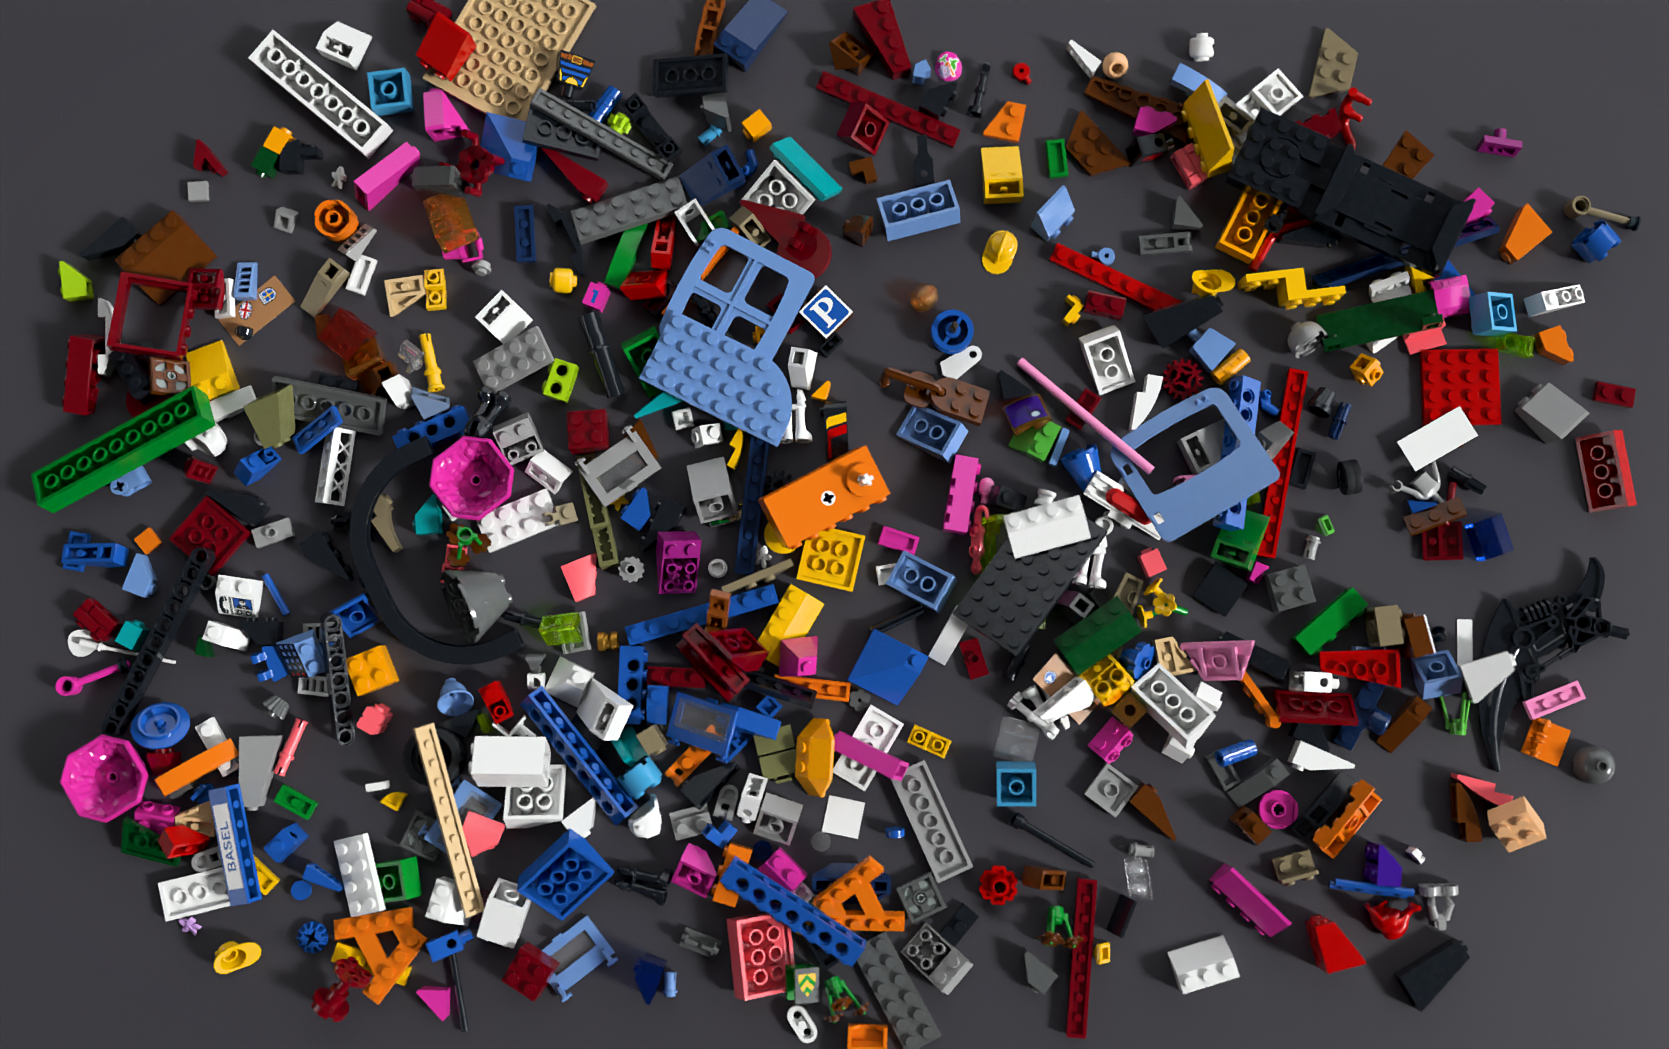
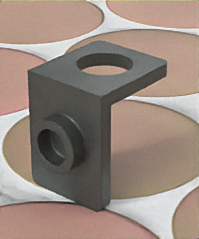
M1106 585L1105 589L1095 588L1086 596L1095 604L1092 609L1097 610L1109 602L1114 595ZM1100 590H1104L1107 593V599L1103 602L1099 601L1096 597L1097 592Z

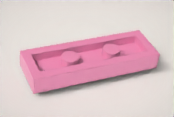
M1577 680L1522 703L1530 720H1534L1586 699Z

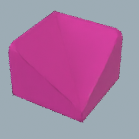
M1257 561L1254 562L1251 572H1247L1246 581L1259 585L1263 572L1269 566Z

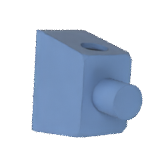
M1210 327L1203 334L1198 329H1194L1187 334L1195 342L1189 349L1190 353L1208 374L1236 345L1235 342Z

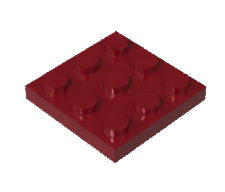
M206 495L169 540L188 556L196 548L212 549L215 553V560L208 574L215 576L252 532L214 499ZM202 552L201 559L202 561H204L206 555L204 552Z

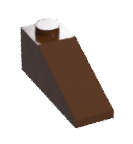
M853 215L851 220L847 219L842 227L844 229L843 236L863 247L873 231V217Z
M1410 695L1391 719L1385 733L1379 735L1375 741L1392 753L1423 722L1433 708L1418 696Z
M1141 783L1128 802L1169 839L1175 841L1176 836L1162 801L1156 794L1157 789L1151 784Z

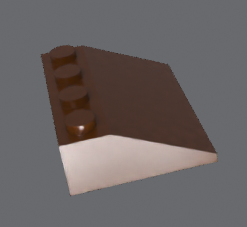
M172 210L117 257L115 261L127 273L187 282L190 268L204 269L218 256L182 215ZM140 286L159 306H162L176 293V291Z

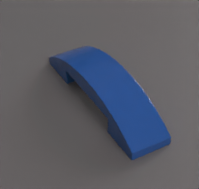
M767 695L752 711L772 718L783 706L774 697ZM739 731L733 732L727 755L728 762L753 738V735Z

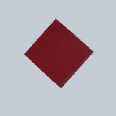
M190 268L187 282L193 283L196 290H198L197 301H193L192 308L195 310H222L225 291L223 270Z
M1462 521L1450 522V527L1441 525L1422 532L1423 561L1464 560Z

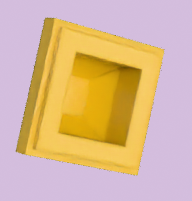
M1110 942L1097 944L1093 949L1092 953L1097 964L1110 962Z

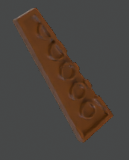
M1092 76L1083 95L1133 120H1136L1140 107L1149 106L1161 113L1170 112L1173 116L1177 117V121L1173 127L1162 133L1185 145L1189 137L1187 132L1189 126L1187 121L1184 122L1181 116L1183 103L1178 104L1169 101L1167 98L1155 97L1150 93H1142L1133 90L1131 87L1121 86L1117 83Z

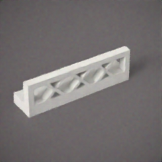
M336 428L325 437L315 497L316 503L345 505L356 431ZM341 433L349 434L348 443L345 445L340 441ZM341 451L346 456L342 464L337 460V456ZM338 470L343 474V478L339 483L334 478ZM335 489L340 493L339 501L331 500V494Z

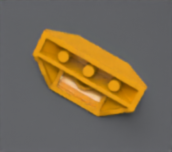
M813 718L797 737L795 777L810 796L824 797L832 781L835 740L832 729L829 726V719Z

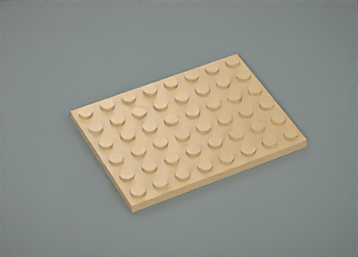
M468 0L455 23L469 32L477 47L451 82L447 79H439L431 68L426 71L423 80L485 115L489 112L527 121L530 101L538 88L547 91L556 76L557 53L560 50L570 52L596 5L589 0Z

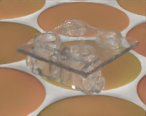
M1141 856L1134 859L1124 858V869L1128 881L1127 889L1130 897L1153 900L1147 860H1142Z

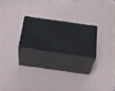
M834 332L818 350L828 358L844 340Z

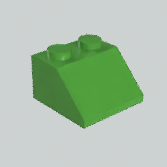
M1042 417L1033 419L1017 427L1008 447L1043 463L1061 426Z

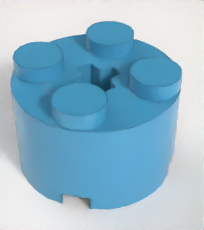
M650 756L645 758L646 761L643 759L632 768L629 767L625 770L626 774L623 777L622 775L617 777L631 798L634 797L635 800L645 794L646 788L649 786L653 788L661 782L662 773Z

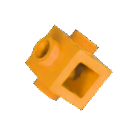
M1363 353L1349 367L1355 376L1356 382L1371 387L1384 373L1377 359Z

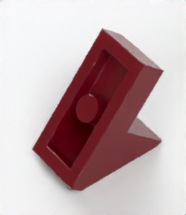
M198 139L196 141L193 167L200 172L208 166L214 174L218 173L222 177L228 174L227 169L207 144Z

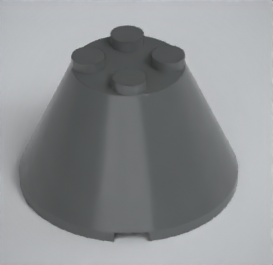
M445 570L441 572L440 580H444L445 585L441 589L449 613L458 629L462 628L466 633L463 637L473 644L509 607V603L513 602L511 594L506 591L504 586L506 584L502 574L497 575L495 572Z

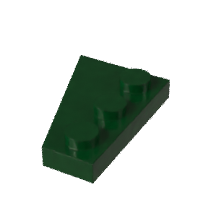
M129 817L123 820L121 853L175 867L180 864L181 856L167 859L158 842L161 835Z

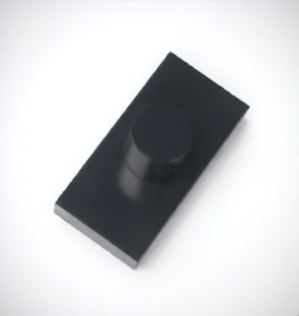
M963 903L940 931L939 935L955 947L978 919L979 915Z

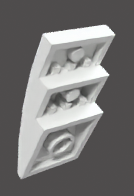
M1278 68L1236 104L1254 118H1256L1261 107L1282 116L1303 95ZM1226 124L1229 134L1242 146L1252 124L1243 135L1239 133L1235 135L1228 129L1229 125Z

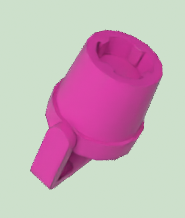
M475 229L457 232V237L441 241V250L445 260L462 259V263L483 259L482 250H484L482 238H480L479 232ZM474 233L476 251H478L479 257L469 258L468 245L464 235Z

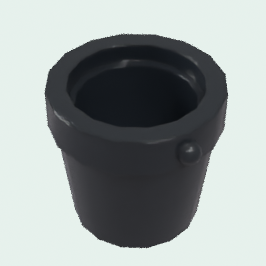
M1319 387L1312 399L1308 401L1306 409L1315 416L1328 418L1332 412L1331 409L1336 394L1328 388Z

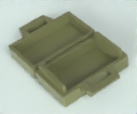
M780 725L776 740L753 735L757 755L760 756L758 759L762 776L768 779L774 778L776 784L791 781L792 773H795L797 751L794 748L795 742L791 725ZM789 775V777L779 780L777 778L780 776Z

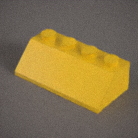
M790 584L758 639L769 652L766 660L779 666L781 640L806 637L824 603Z

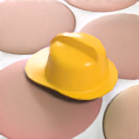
M1000 230L993 233L988 239L982 256L983 266L988 272L1001 274L1009 269L1018 246L1017 239L1012 233Z
M1196 270L1191 276L1194 282L1192 294L1199 295L1200 297L1211 293L1215 296L1218 292L1229 291L1235 286V278L1224 270Z
M234 941L226 942L215 952L214 969L217 973L227 974L247 967L259 959L261 948L256 943L251 942L242 944Z

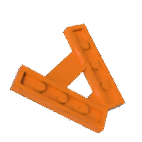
M868 856L813 898V904L849 930L904 932L905 911H884L870 884L873 879L883 873V866L871 856ZM855 894L863 910H844L841 903Z
M412 907L333 920L335 940L355 938L364 954L374 977L362 993L376 1004L381 1003L429 939L414 927ZM394 931L399 944L388 957L376 934Z

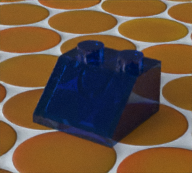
M1502 513L1464 525L1477 561L1488 560L1515 550Z
M645 953L643 957H639L636 961L633 972H636L634 979L645 1003L650 1005L655 997L667 960Z

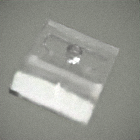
M1003 716L993 756L1010 761H1033L1040 728L1035 723Z

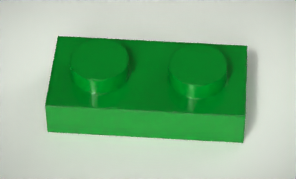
M287 784L282 785L273 801L306 820L310 819L319 803Z

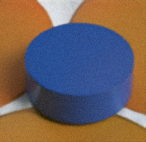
M903 827L885 828V836L887 838H902L905 836V830Z
M299 880L291 887V894L296 900L307 899L312 893V886L306 880Z

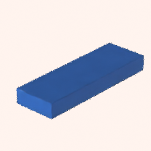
M331 406L292 437L299 454L307 452L343 423L337 407Z

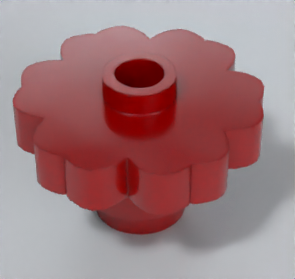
M993 865L991 870L985 869L979 877L982 883L979 886V891L985 900L990 899L992 905H1004L1006 900L1012 901L1018 892L1015 887L1018 880L1014 872L1011 870L1007 871L1004 865ZM997 882H1001V887L996 888L994 885Z

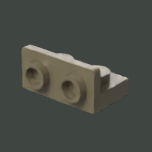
M1309 849L1270 859L1277 882L1284 884V886L1293 885L1299 879H1303V881L1314 879V875L1319 874L1318 870L1315 869Z

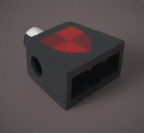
M1162 132L1137 137L1125 149L1128 160L1131 162L1130 166L1134 167L1160 159L1169 149L1174 148V141L1172 137L1165 138Z

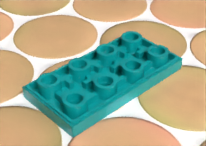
M791 137L772 143L769 149L773 152V156L777 160L782 161L786 165V169L790 173L795 174L800 179V183L813 192V196L823 202L842 191L843 188Z

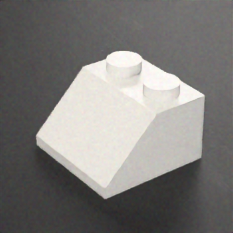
M445 876L437 878L425 917L444 923L468 926L471 916L464 917L454 879Z

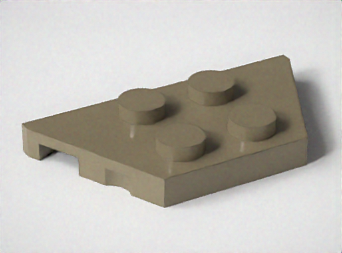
M1325 28L1323 31L1307 99H1313L1321 95H1332L1335 92H1346L1351 86L1358 52L1329 28Z
M790 558L721 588L723 592L728 593L744 588L751 590L758 587V582L764 580L765 583L775 580V575L794 565Z

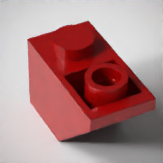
M500 680L479 689L495 724L514 715L509 697Z

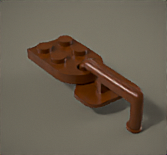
M891 367L884 368L879 385L883 388L888 387L890 384L889 378L906 383L903 398L907 404L917 408H925L932 404L934 409L941 414L976 426L981 425L990 394L989 390L950 377L941 378L935 382L931 375L921 371H914L909 374Z

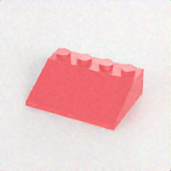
M769 913L727 919L735 998L746 1001L786 992L785 965L795 964L792 934L788 925L776 921Z

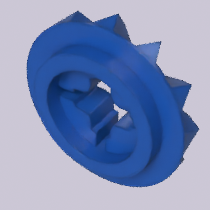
M311 921L303 924L298 930L296 939L299 943L298 946L304 952L316 953L327 945L329 936L323 924ZM313 932H315L314 937L318 941L314 940L311 943H309L310 938L308 937V935H311Z

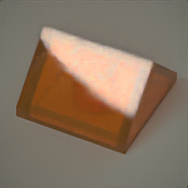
M375 337L341 355L345 373L352 380H358L373 368L388 362Z

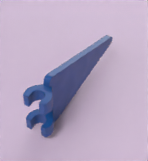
M329 642V645L335 644V642ZM264 645L262 651L252 653V656H250L252 664L265 660L268 669L258 671L257 678L259 682L269 678L276 682L289 674L276 645Z

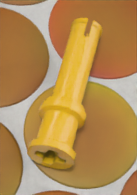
M426 333L421 334L418 337L426 367L424 376L427 377L429 387L427 390L428 392L441 391L445 389V386L442 384L440 377L441 369L437 367L431 334L427 333V336Z

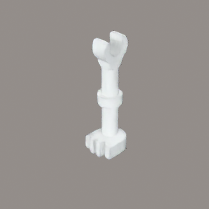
M1018 691L1010 699L1007 706L1012 710L1018 709L1027 717L1030 723H1035L1042 729L1045 736L1052 741L1057 736L1056 734L1059 732V729L1045 723L1042 719L1035 716L1033 711L1022 704L1023 696Z

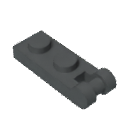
M1191 232L1139 236V256L1190 253L1193 251L1192 245H1190ZM1178 240H1182V245L1178 246Z

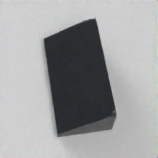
M1120 894L1107 926L1109 932L1120 938L1124 937L1137 901Z

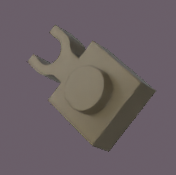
M573 502L554 507V513L546 512L542 514V517L549 516L551 520L545 523V527L552 525L555 521H557L558 527L578 521Z

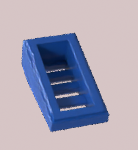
M313 862L307 864L302 877L303 880L337 892L344 889L341 881Z

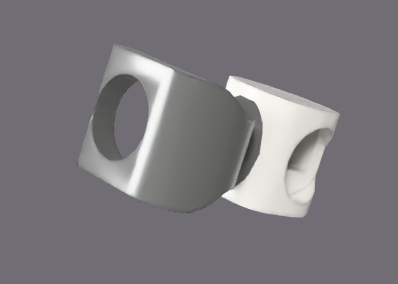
M546 654L526 655V661L531 670L527 674V687L529 690L538 689L541 686L545 689L546 674L541 672L540 664L546 658Z

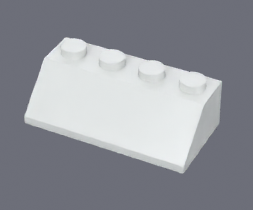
M1080 495L1003 516L1015 559L1091 538Z
M1160 663L1131 686V693L1147 709L1145 711L1185 749L1201 737L1216 717L1210 709Z

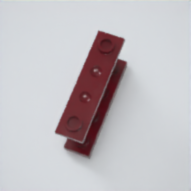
M697 623L682 635V640L675 646L727 703L750 681L706 636V632Z

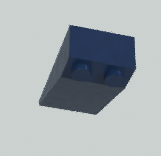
M749 0L713 44L715 53H726L728 61L746 73L788 11L772 0Z

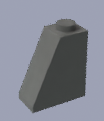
M455 166L414 167V171L410 175V184H412L416 191L461 195L463 179H461L460 172Z

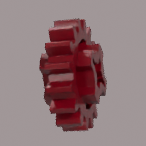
M1183 358L1179 360V363L1173 360L1172 366L1170 364L1166 366L1168 371L1164 370L1162 372L1165 376L1162 382H1165V385L1162 388L1169 390L1167 395L1174 394L1173 399H1176L1178 396H1180L1181 401L1185 399V396L1190 398L1192 393L1195 395L1199 393L1196 388L1203 386L1199 383V381L1204 379V377L1199 376L1202 370L1195 369L1198 365L1197 363L1193 366L1190 365V359L1186 363H1184ZM1174 371V372H1173L1174 377H1173V379L1170 381L1171 372ZM1180 377H1188L1184 382H1176ZM1194 378V384L1191 388L1190 382Z

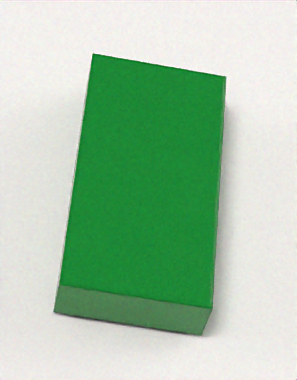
M1046 140L1045 148L1049 179L1068 177L1065 140Z

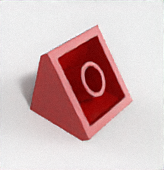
M664 269L631 272L620 285V289L630 300L666 298L668 271Z

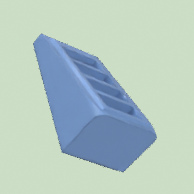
M257 262L237 263L234 298L238 301L257 300ZM243 268H251V271H243ZM243 275H251L250 278H243ZM243 282H250V284L243 285ZM242 289H249V291L242 292Z

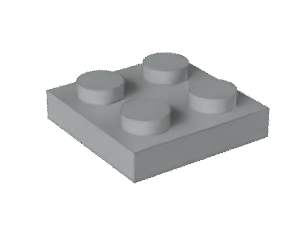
M1106 762L1083 794L1116 818L1139 786Z

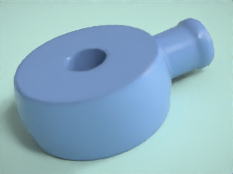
M1102 248L1099 252L1092 251L1091 257L1097 258L1104 265H1110L1115 260V253L1110 248Z

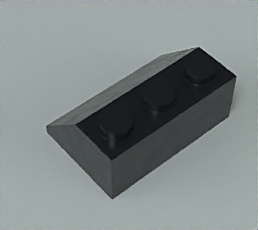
M150 340L125 343L128 345L156 349L154 344ZM113 351L108 355L134 398L143 404H147L158 396L150 394L148 360L151 356Z

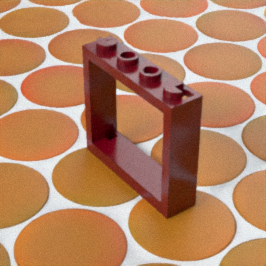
M121 272L107 340L108 348L111 351L182 361L183 356H186L188 351L186 339L187 337L190 338L191 335L189 323L190 319L193 320L195 309L192 308L193 301H197L198 290H196L194 284ZM131 284L187 293L176 352L120 343Z

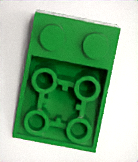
M1246 510L1244 529L1236 531L1221 529L1210 557L1216 561L1251 572L1270 517Z

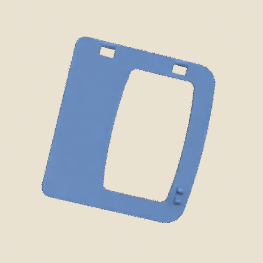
M1209 388L1191 396L1148 420L1121 439L1135 450L1141 444L1180 420L1207 407L1215 406L1239 440L1240 446L1200 474L1157 495L1152 494L1132 461L1115 446L1111 449V458L1114 465L1119 470L1161 539L1165 542L1177 539L1274 483L1279 478L1278 468L1227 393L1219 388ZM1126 465H1129L1133 471L1128 476L1123 469ZM1160 513L1164 520L1160 524L1154 518V515Z

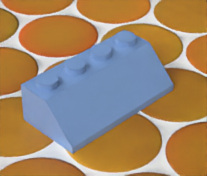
M950 180L876 198L887 242L961 223L960 208Z

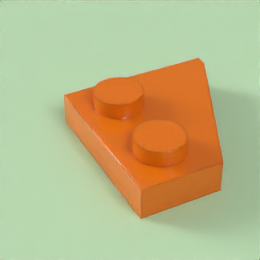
M1007 101L984 130L983 136L1018 143L1026 105Z

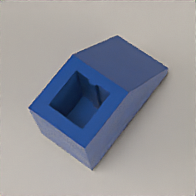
M271 446L265 449L262 448L241 459L233 473L245 486H248L261 479L282 458Z
M644 487L641 490L638 488L634 492L631 504H626L621 511V519L640 532L644 530L652 517L648 490Z

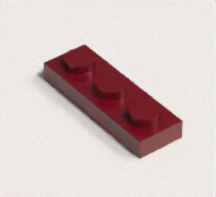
M648 666L647 686L666 685L669 687L705 688V678L696 668Z

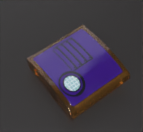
M1040 394L1020 398L1002 407L1016 436L1031 426H1034L1037 430L1053 420Z

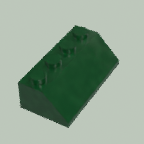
M1116 596L1053 641L1079 676L1141 633L1142 630L1120 598Z

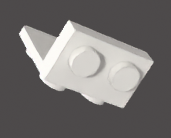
M1396 272L1387 279L1373 281L1369 285L1368 291L1372 303L1411 295L1412 291L1408 285L1410 279L1408 272Z

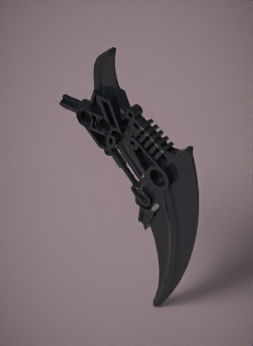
M1596 557L1589 558V565L1584 580L1578 589L1568 597L1557 595L1552 603L1547 598H1544L1542 601L1538 600L1531 603V605L1522 606L1519 610L1513 608L1508 599H1502L1486 634L1481 658L1508 651L1509 654H1513L1516 665L1513 666L1515 670L1478 702L1482 738L1493 771L1500 772L1501 770L1499 761L1500 743L1505 724L1514 705L1520 697L1521 701H1526L1533 697L1534 683L1540 680V673L1544 672L1546 667L1572 653H1577L1582 646L1598 637L1608 638L1612 636L1627 640V637L1630 635L1628 628L1612 625L1611 621L1602 619L1600 599L1605 584V572ZM1585 612H1595L1596 617L1585 615ZM1579 618L1582 620V626L1580 628L1577 626V620ZM1598 623H1600L1601 630L1599 632L1596 630V625ZM1578 632L1588 634V636L1576 641ZM1564 642L1568 643V648L1559 652L1557 656L1543 664H1539L1537 658Z

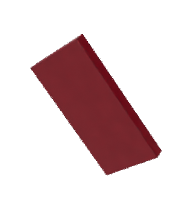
M1291 690L1273 691L1279 722L1358 725L1359 721L1351 694Z

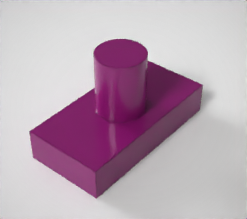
M1497 128L1494 131V136L1484 135L1477 145V152L1515 158L1522 149L1523 141L1506 139V129Z

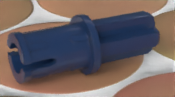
M1340 402L1336 416L1332 418L1333 423L1328 434L1329 438L1333 440L1340 438L1344 425H1347L1346 420L1352 405L1348 403L1344 405V402Z

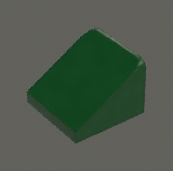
M199 635L194 653L204 657H215L211 642L203 640V635Z

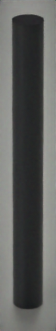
M454 953L449 955L460 1028L461 1032L469 1031L457 955Z

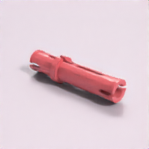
M296 718L284 749L279 753L280 758L273 773L278 774L281 769L279 775H286L290 762L294 760L295 756L293 755L308 724L307 721L303 720L300 725L302 719Z

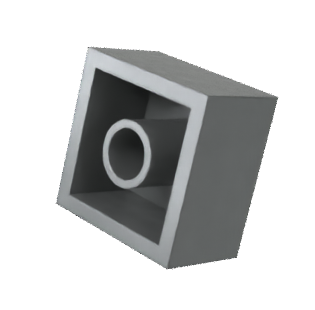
M1305 564L1262 575L1273 612H1280L1316 602Z

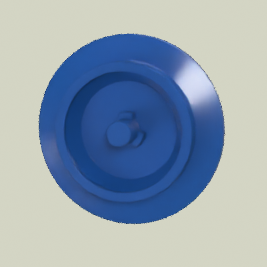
M169 702L152 704L141 710L134 717L131 723V735L134 741L142 747L148 749L167 748L178 743L187 734L190 728V717L188 712L178 704Z

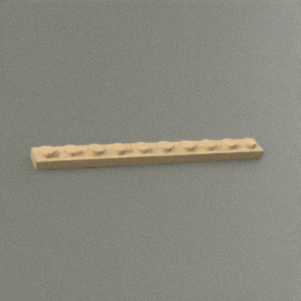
M429 723L413 728L463 914L467 918L483 912L485 908L434 723Z

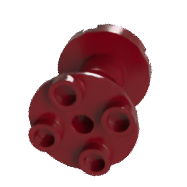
M354 957L337 960L334 963L333 969L340 981L332 984L330 988H319L312 995L311 1000L313 1002L311 1007L320 1017L324 1019L328 1017L334 1018L332 1022L342 1021L350 1008L346 1000L349 995L348 988L350 986L365 988L369 984L372 977L371 973L358 964V960Z

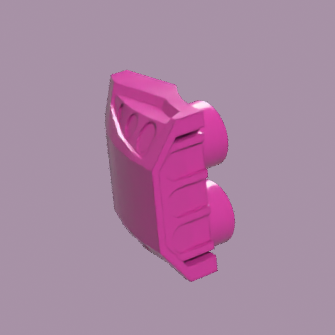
M1466 275L1428 282L1430 290L1434 293L1438 314H1442L1443 318L1470 313V291Z

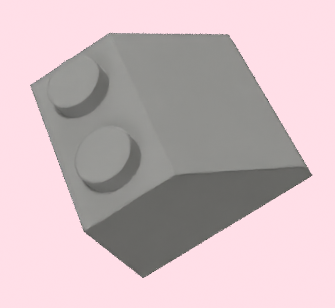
M766 792L753 834L790 846L803 805Z

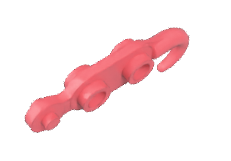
M979 505L976 508L974 524L970 527L971 546L969 547V554L973 557L971 571L974 575L981 573L980 559L985 554L983 546L985 528L982 526V511L985 513V518L989 519V511L985 505Z

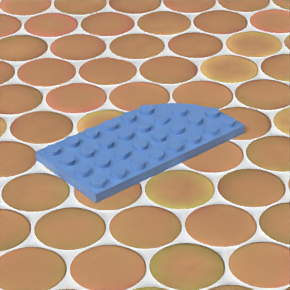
M675 310L673 311L639 379L778 447L789 425L792 412L791 391L780 368L762 353Z

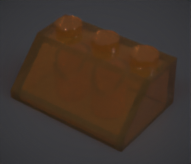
M440 193L423 201L435 239L444 254L480 239L465 198Z

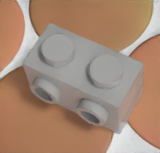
M1225 95L1218 102L1224 122L1229 125L1228 129L1235 135L1238 133L1243 135L1255 118Z

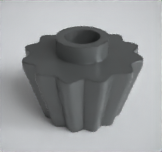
M273 695L262 702V705L267 708L265 711L274 719L278 716L284 720L290 706L287 702L277 695Z

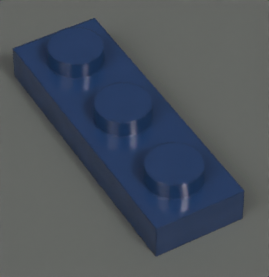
M514 206L517 263L537 262L534 206Z

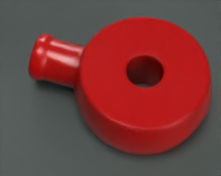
M1025 63L1016 64L1012 70L1014 78L1018 81H1025L1027 85L1032 83V80L1029 78V66Z

